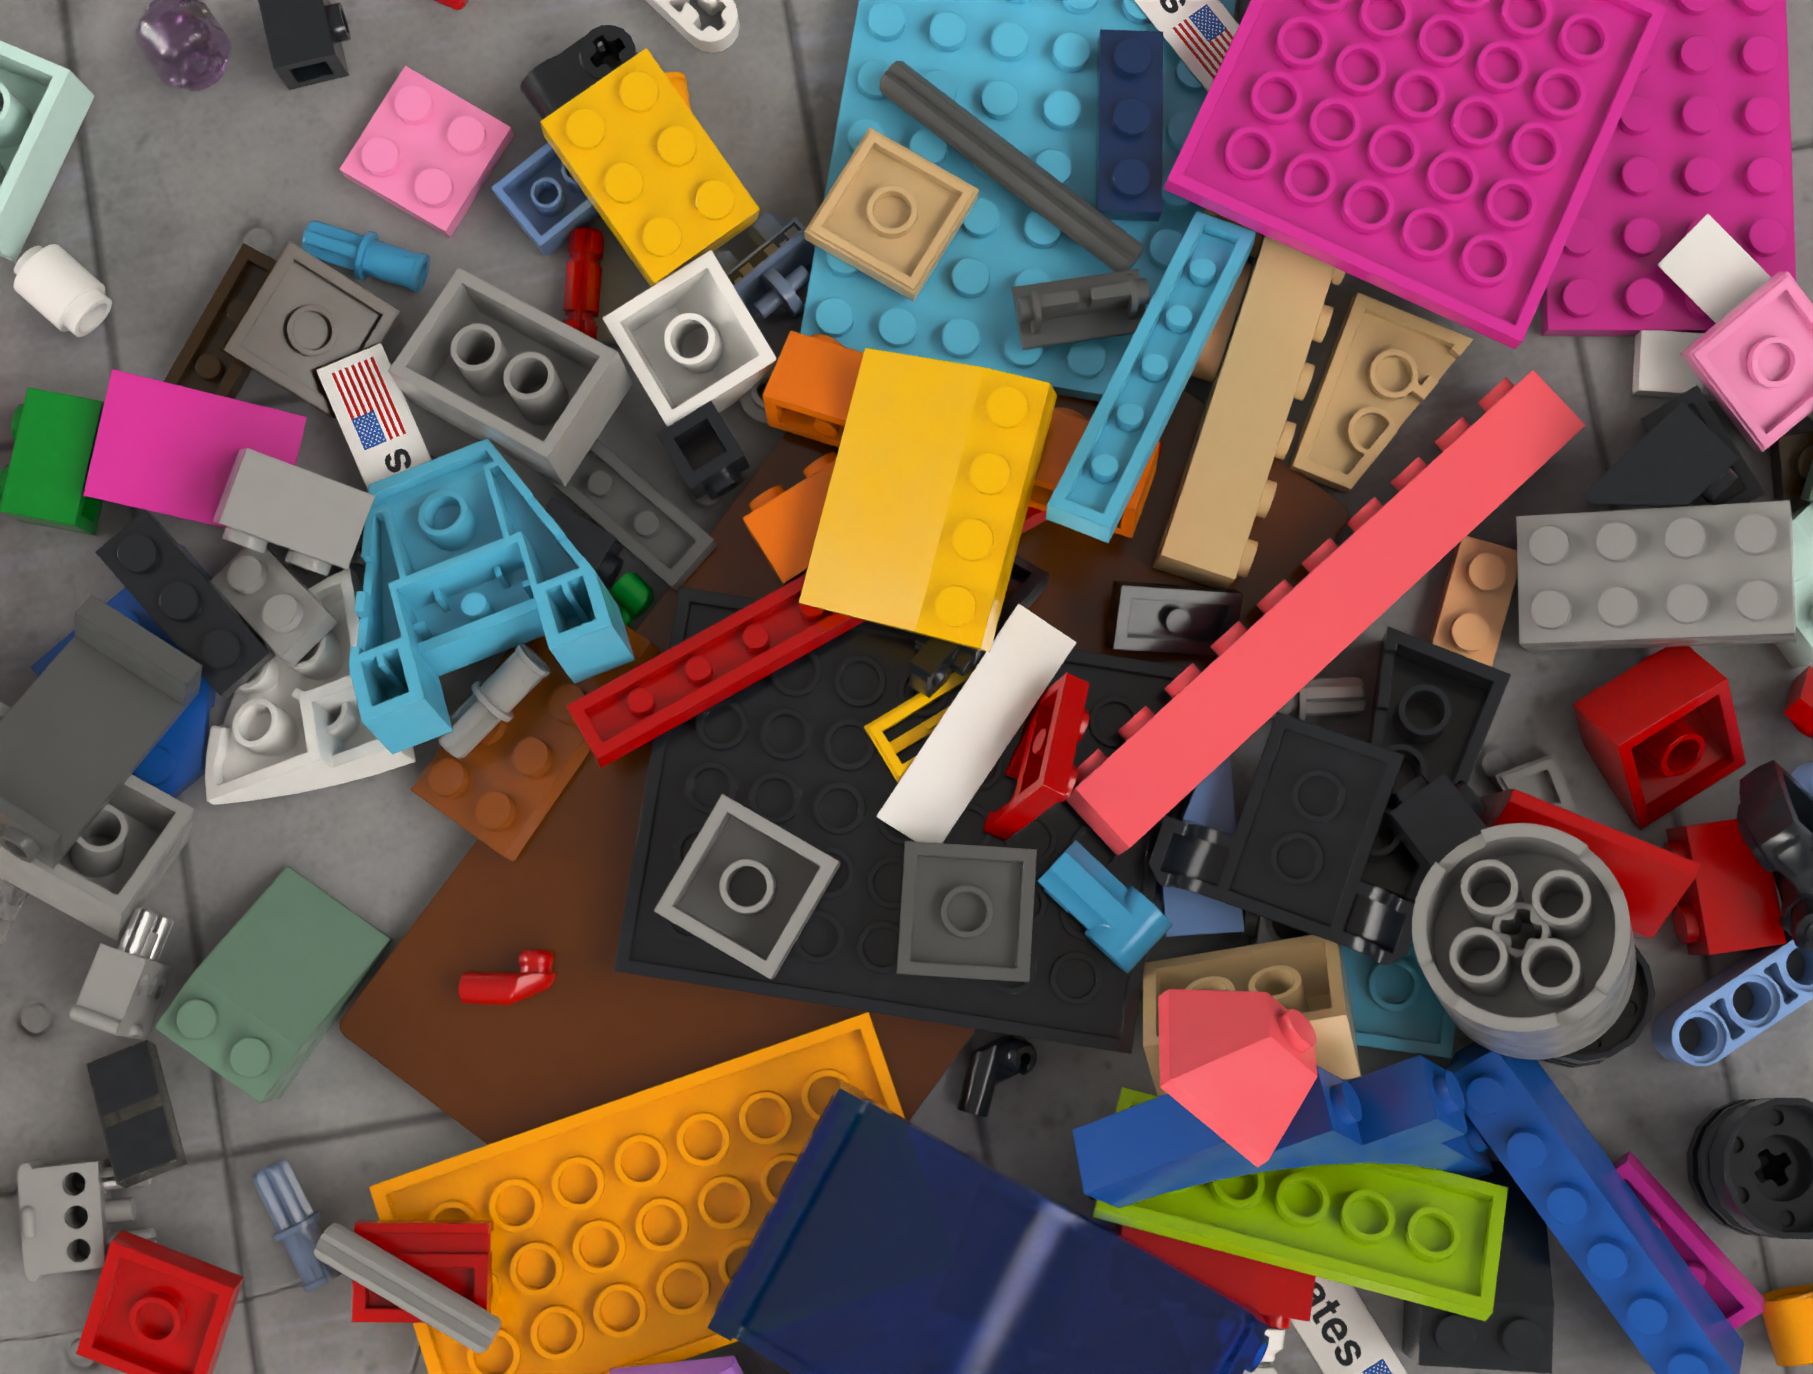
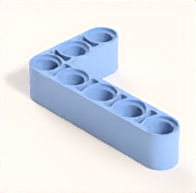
M1809 761L1799 765L1792 772L1791 776L1813 797V761ZM1784 930L1786 944L1754 949L1664 1009L1655 1018L1651 1028L1655 1049L1665 1059L1674 1063L1709 1066L1720 1061L1813 999V950H1802L1795 946L1792 936ZM1795 948L1803 955L1805 960L1804 974L1796 982L1789 976L1786 969L1787 958ZM1744 983L1751 990L1753 1005L1751 1010L1741 1017L1733 1006V995L1735 990ZM1692 1018L1699 1026L1701 1039L1698 1046L1693 1051L1687 1053L1679 1041V1032L1682 1025Z

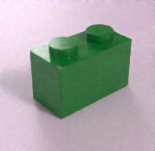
M27 388L24 404L18 405L12 419L11 432L15 444L10 465H6L0 473V512L25 523L96 535L103 500L83 496L104 406L103 401Z

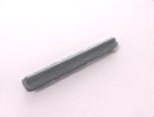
M895 61L885 71L880 80L879 89L887 98L1113 271H1127L1134 266L1143 250L1139 241L906 63Z

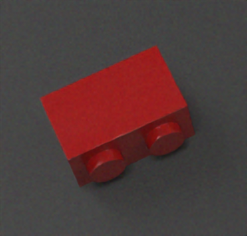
M1737 818L1666 829L1668 842H1664L1662 849L1701 864L1696 878L1679 900V905L1675 906L1673 912L1676 934L1682 944H1687L1688 955H1715L1786 944L1784 929L1779 921L1781 912L1773 871L1767 872L1753 857L1739 831Z

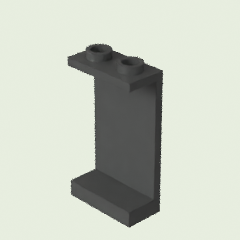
M91 594L75 612V636L0 720L1 845L11 854L25 862L31 863L36 858L54 869L198 695L202 665Z

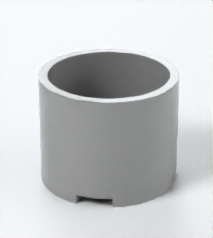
M1528 823L1503 824L1481 830L1482 834L1457 846L1439 863L1435 862L1420 886L1412 917V938L1418 963L1450 1019L1463 1033L1479 1045L1501 1055L1527 1060L1557 1058L1583 1049L1605 1034L1623 1012L1633 989L1636 975V950L1628 905L1623 889H1621L1617 879L1605 863L1588 849V845L1568 833L1552 827ZM1522 924H1532L1536 937L1540 939H1528L1524 950L1515 949L1511 937L1507 934H1519Z

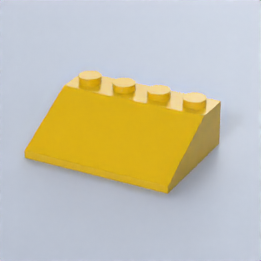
M865 348L799 603L990 652L1057 399V394L1052 385L1048 382L986 367Z

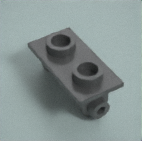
M1138 269L1012 287L1022 350L1134 334L1146 311L1145 305L1150 302L1147 279H1140Z

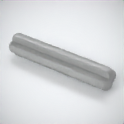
M333 1223L327 1227L316 1244L314 1255L317 1259L476 1353L485 1352L500 1330L501 1321L497 1316L341 1224Z

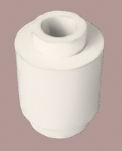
M51 244L44 248L41 246L30 248L19 258L14 267V273L17 275L14 280V290L62 332L71 331L76 337H83L96 329L111 310L112 301L105 295V286L58 244Z

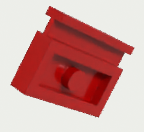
M358 1220L354 1223V1233L491 1313V1232L493 1231V1220ZM352 1281L351 1322L425 1323L358 1282Z

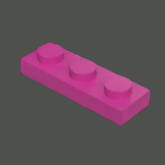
M1627 1152L1613 1162L1617 1173L1636 1194L1650 1213L1653 1221L1672 1243L1688 1265V1268L1705 1288L1732 1327L1737 1329L1764 1311L1765 1298L1632 1152Z

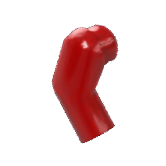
M523 950L518 956L520 972L466 971L462 974L459 981L460 1000L465 1004L508 1006L545 991L551 987L557 973L552 972L554 955L550 950Z

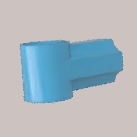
M1076 840L1036 881L1051 898L1087 929L1084 932L1085 935L1127 974L1173 926L1170 920L1150 900L1133 886L1128 885L1125 887Z

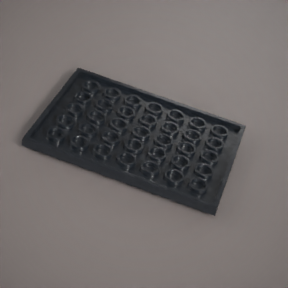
M679 587L669 649L759 599ZM865 621L653 739L614 971L1109 1051L1132 1053L1146 955L1128 974L1124 972L1085 935L1084 932L1087 929L1051 898L1036 881L1076 840L1125 887L1128 885L1133 886L1154 904L1157 879L1149 864V860L1164 817L1132 847L1118 856L1066 800L1062 803L1057 802L1006 841L983 831L989 811L996 812L1007 804L1016 789L1017 780L1005 775L1014 750L1021 740L1028 716L943 843L1037 849L1029 982L897 974L905 841H915L876 817L898 783L864 729V726L920 693L908 686V681L911 678L909 661L919 652L914 647L916 645L915 640L920 634ZM1072 649L1046 689L1066 673L1090 683L1084 708L1089 711V722L1083 737L1077 743L1073 765L1078 768L1098 748L1107 757L1115 752L1125 742L1117 731L1146 705L1154 714L1161 710L1172 699L1164 688L1187 667ZM964 684L884 731L883 733L888 742L893 741L949 707ZM931 734L896 754L901 763L903 764L917 756ZM722 794L841 863L779 972L773 979L767 978L654 912Z

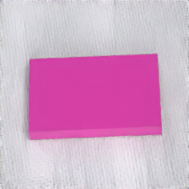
M112 369L83 496L226 528L224 525L213 522V518L238 451L243 448H249L296 466L307 417Z

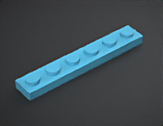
M1196 211L1047 504V520L1109 543L1253 249L1256 236L1255 231Z

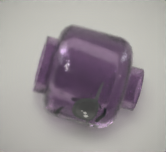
M154 0L146 8L135 31L138 48L158 78L166 86L179 90L201 91L217 83L227 69V63L231 56L230 39L202 0Z

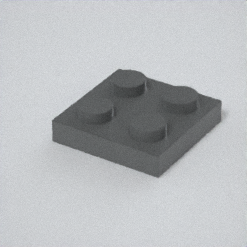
M905 841L897 974L1029 982L1037 849Z

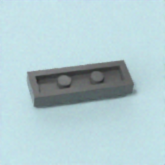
M596 439L566 486L539 473L603 530L616 537L625 549L675 592L679 590V587L688 580L718 546L709 534L598 439Z

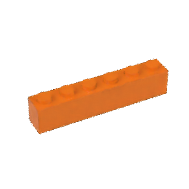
M790 331L762 395L768 426L839 448L864 353L843 347L837 340L826 335L813 334L807 336ZM1057 407L1053 410L1029 507L1047 512V504L1089 423V420H1086L1083 415L1072 409ZM1160 442L1157 443L1114 533L1130 538L1133 537L1156 473Z

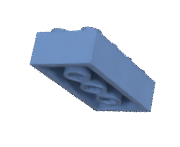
M548 142L491 187L498 201L545 257L568 240L569 232L573 228L585 227L599 215Z

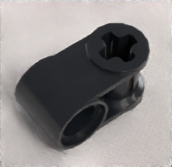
M601 25L592 29L587 35L557 56L549 58L536 66L523 79L520 89L543 120L613 71L609 65L602 62L606 56L612 54L616 60H621L622 64H624L638 53L631 36L624 29L614 25ZM602 42L603 45L598 47V43Z

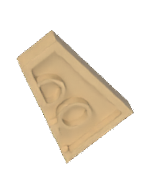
M1358 292L1351 298L1291 457L1289 469L1340 492L1346 493L1351 490L1397 434L1402 424L1420 402L1425 400L1438 384V380L1474 339Z

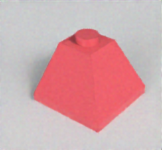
M1166 990L1158 996L1160 1088L1258 1168L1271 1157L1318 1077L1314 1045L1317 1042V1038L1312 1025L1302 1013L1296 1009L1287 1010L1268 992Z

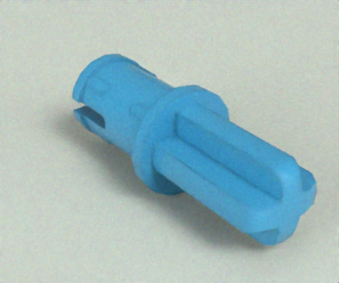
M316 220L309 223L302 236L303 250L322 262L353 271L354 277L361 281L366 280L369 276L419 293L428 276L430 267L429 255L419 254L380 241L376 232L368 231L365 235H361Z

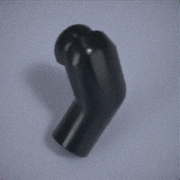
M1003 1035L975 1049L969 1058L957 1109L970 1114L988 1117L995 1085L1019 1073L1025 1075L1035 1067L1037 1052L1033 1044L1022 1036Z

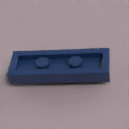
M1100 29L1097 50L1096 209L1110 220L1159 221L1162 213L1163 32Z

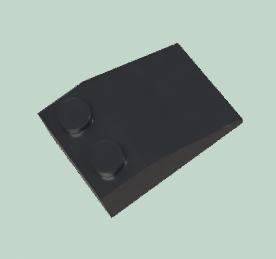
M1490 1160L1494 1172L1474 1179L1508 1187L1493 1313L1486 1321L1404 1300L1402 1352L1417 1365L1552 1374L1554 1298L1547 1224L1501 1161Z

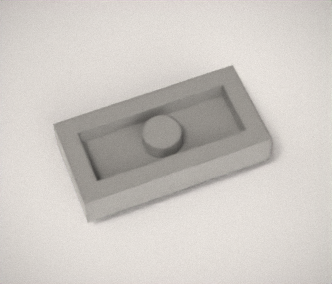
M268 546L264 553L244 547L211 580L215 587L274 652L292 667L339 622Z

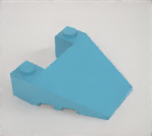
M488 438L369 484L368 493L375 495L364 524L361 558L365 561L366 566L363 591H357L355 613L360 617L357 647H351L349 671L362 723L392 755L453 731L439 676L504 652L519 644L545 636L549 650L574 684L635 660L619 606L600 577L566 537L554 519L540 505L528 487Z

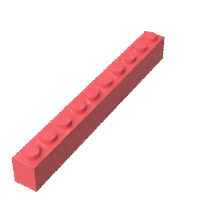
M1534 370L1528 373L1515 386L1505 377L1478 402L1485 413L1471 425L1462 416L1434 442L1442 453L1429 465L1418 457L1390 482L1399 491L1384 506L1374 497L1346 522L1354 531L1348 539L1338 546L1329 538L1301 563L1309 572L1301 582L1293 588L1284 579L1257 603L1256 606L1264 615L1255 624L1247 629L1238 621L1210 647L1218 657L1201 672L1192 663L1166 686L1164 690L1172 699L1161 710L1154 714L1147 705L1144 706L1117 731L1125 742L1115 752L1107 757L1098 748L1077 768L1076 783L1078 785L1072 790L1066 801L1116 856L1132 847L1586 426Z

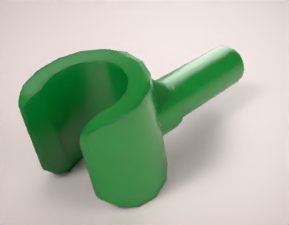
M628 572L623 575L609 592L613 599L622 607L620 613L623 622L629 627L632 621L643 614L654 601L653 589L637 573Z

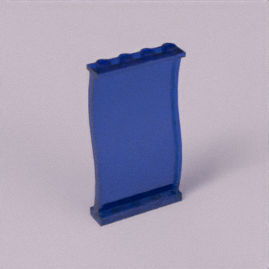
M842 1079L838 1083L714 1308L707 1327L730 1341L732 1338L739 1340L793 1374H1243L1244 1370L1252 1373L1258 1367L1269 1344V1337L1265 1335L1268 1324L1258 1310L1249 1305L1244 1306L1149 1250L960 1151L870 1099L862 1090Z

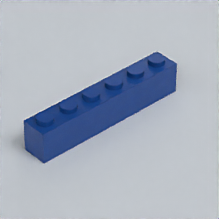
M1475 1041L1455 1052L1447 1070L1456 1077L1463 1092L1465 1101L1463 1111L1656 1374H1740L1744 1348L1743 1340L1688 1268V1265L1663 1231L1653 1221L1650 1213L1627 1182L1617 1173L1614 1164L1537 1060L1518 1059L1501 1055L1479 1045Z

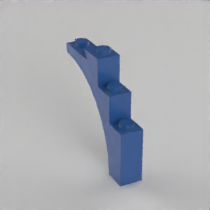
M1421 1055L1348 1082L1317 1066V1079L1271 1157L1258 1168L1168 1093L1072 1130L1084 1194L1118 1208L1167 1192L1220 1179L1270 1170L1315 1165L1354 1163L1414 1165L1443 1170L1473 1179L1494 1171L1488 1154V1150L1491 1149L1463 1111L1465 1108L1464 1096L1456 1077L1449 1070L1446 1071Z

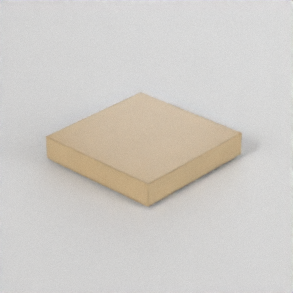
M869 127L804 231V238L915 302L977 201L979 189Z

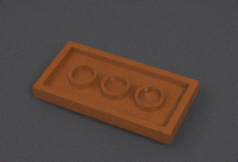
M624 624L635 660L574 684L549 650L545 636L524 643V645L531 648L543 659L551 673L546 678L544 677L512 709L514 717L509 722L501 720L466 757L458 759L441 746L413 785L411 791L500 855L514 862L590 752V748L566 706L654 658L660 649ZM516 647L506 651L490 676L515 652Z

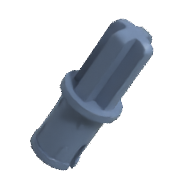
M286 1160L276 1161L253 1175V1183L277 1230L272 1237L275 1242L282 1240L303 1283L304 1291L308 1292L329 1282L328 1278L334 1279L341 1275V1272L320 1261L314 1255L316 1244L323 1234L318 1222L323 1215L321 1211H312L289 1162Z

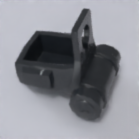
M1775 760L1758 766L1740 779L1739 795L1741 803L1738 805L1737 811L1738 828L1744 842L1760 866L1767 872L1773 871L1782 901L1781 911L1783 916L1779 919L1781 927L1792 936L1795 946L1802 950H1813V797Z

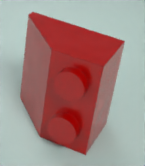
M1689 646L1664 647L1572 704L1585 749L1631 821L1640 830L1746 765L1728 679Z

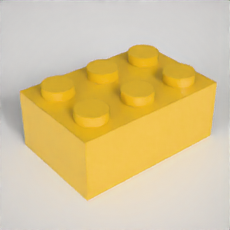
M647 48L540 121L545 139L650 287L708 251L712 250L714 252L754 224L758 219L759 207Z

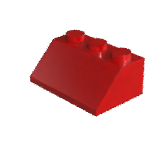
M1516 789L1484 795L1480 800L1485 808V812L1479 818L1487 828L1512 823L1538 824L1561 830L1587 844L1588 849L1605 863L1617 879L1621 889H1623L1628 905L1633 938L1653 939L1696 878L1701 866L1700 863Z

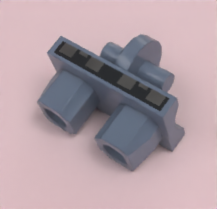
M767 212L751 225L748 233L756 250L741 262L729 250L719 251L715 254L753 318L760 314L765 319L780 306L795 318L805 308L796 293L809 283V272L812 269L815 247L812 243L805 240L804 231L806 227L797 217L787 223L774 213Z

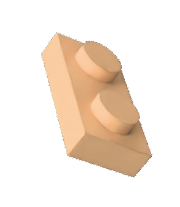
M1466 536L1455 546L1428 640L1429 643L1492 667L1518 575L1517 550Z

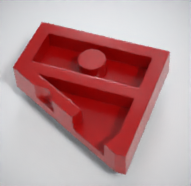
M1066 673L1042 693L1030 711L1021 740L1014 750L1005 775L1017 780L1016 789L1007 804L996 812L989 811L983 831L1006 841L1057 802L1062 803L1069 797L1078 775V769L1073 765L1076 746L1083 737L1089 722V711L1084 709L1089 682Z

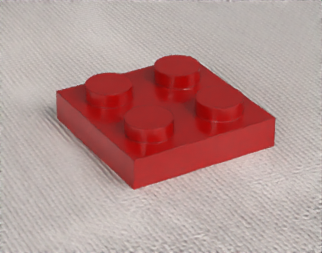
M121 1230L110 1242L76 1354L126 1374H213L244 1277Z

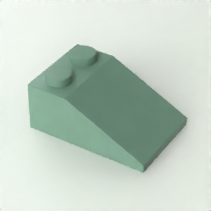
M287 866L192 973L154 1028L257 1102L264 1103L279 1099L393 939L292 867Z

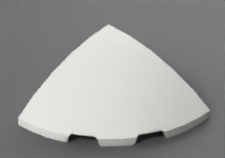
M350 567L348 570L345 569L329 576L309 588L311 593L339 622L294 667L282 660L265 642L276 656L234 692L224 723L220 726L213 725L211 727L205 767L207 802L218 805L298 794L377 775L416 762L413 747L392 755L362 723L349 671V658L351 647H357L360 617L355 613L357 591H363V587L357 573Z

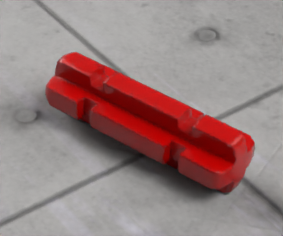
M576 227L569 232L567 253H570L569 257L572 260L567 261L563 304V311H565L568 319H563L562 322L597 340L598 326H596L593 318L599 317L602 268H600V264L597 262L603 259L604 238L598 229Z

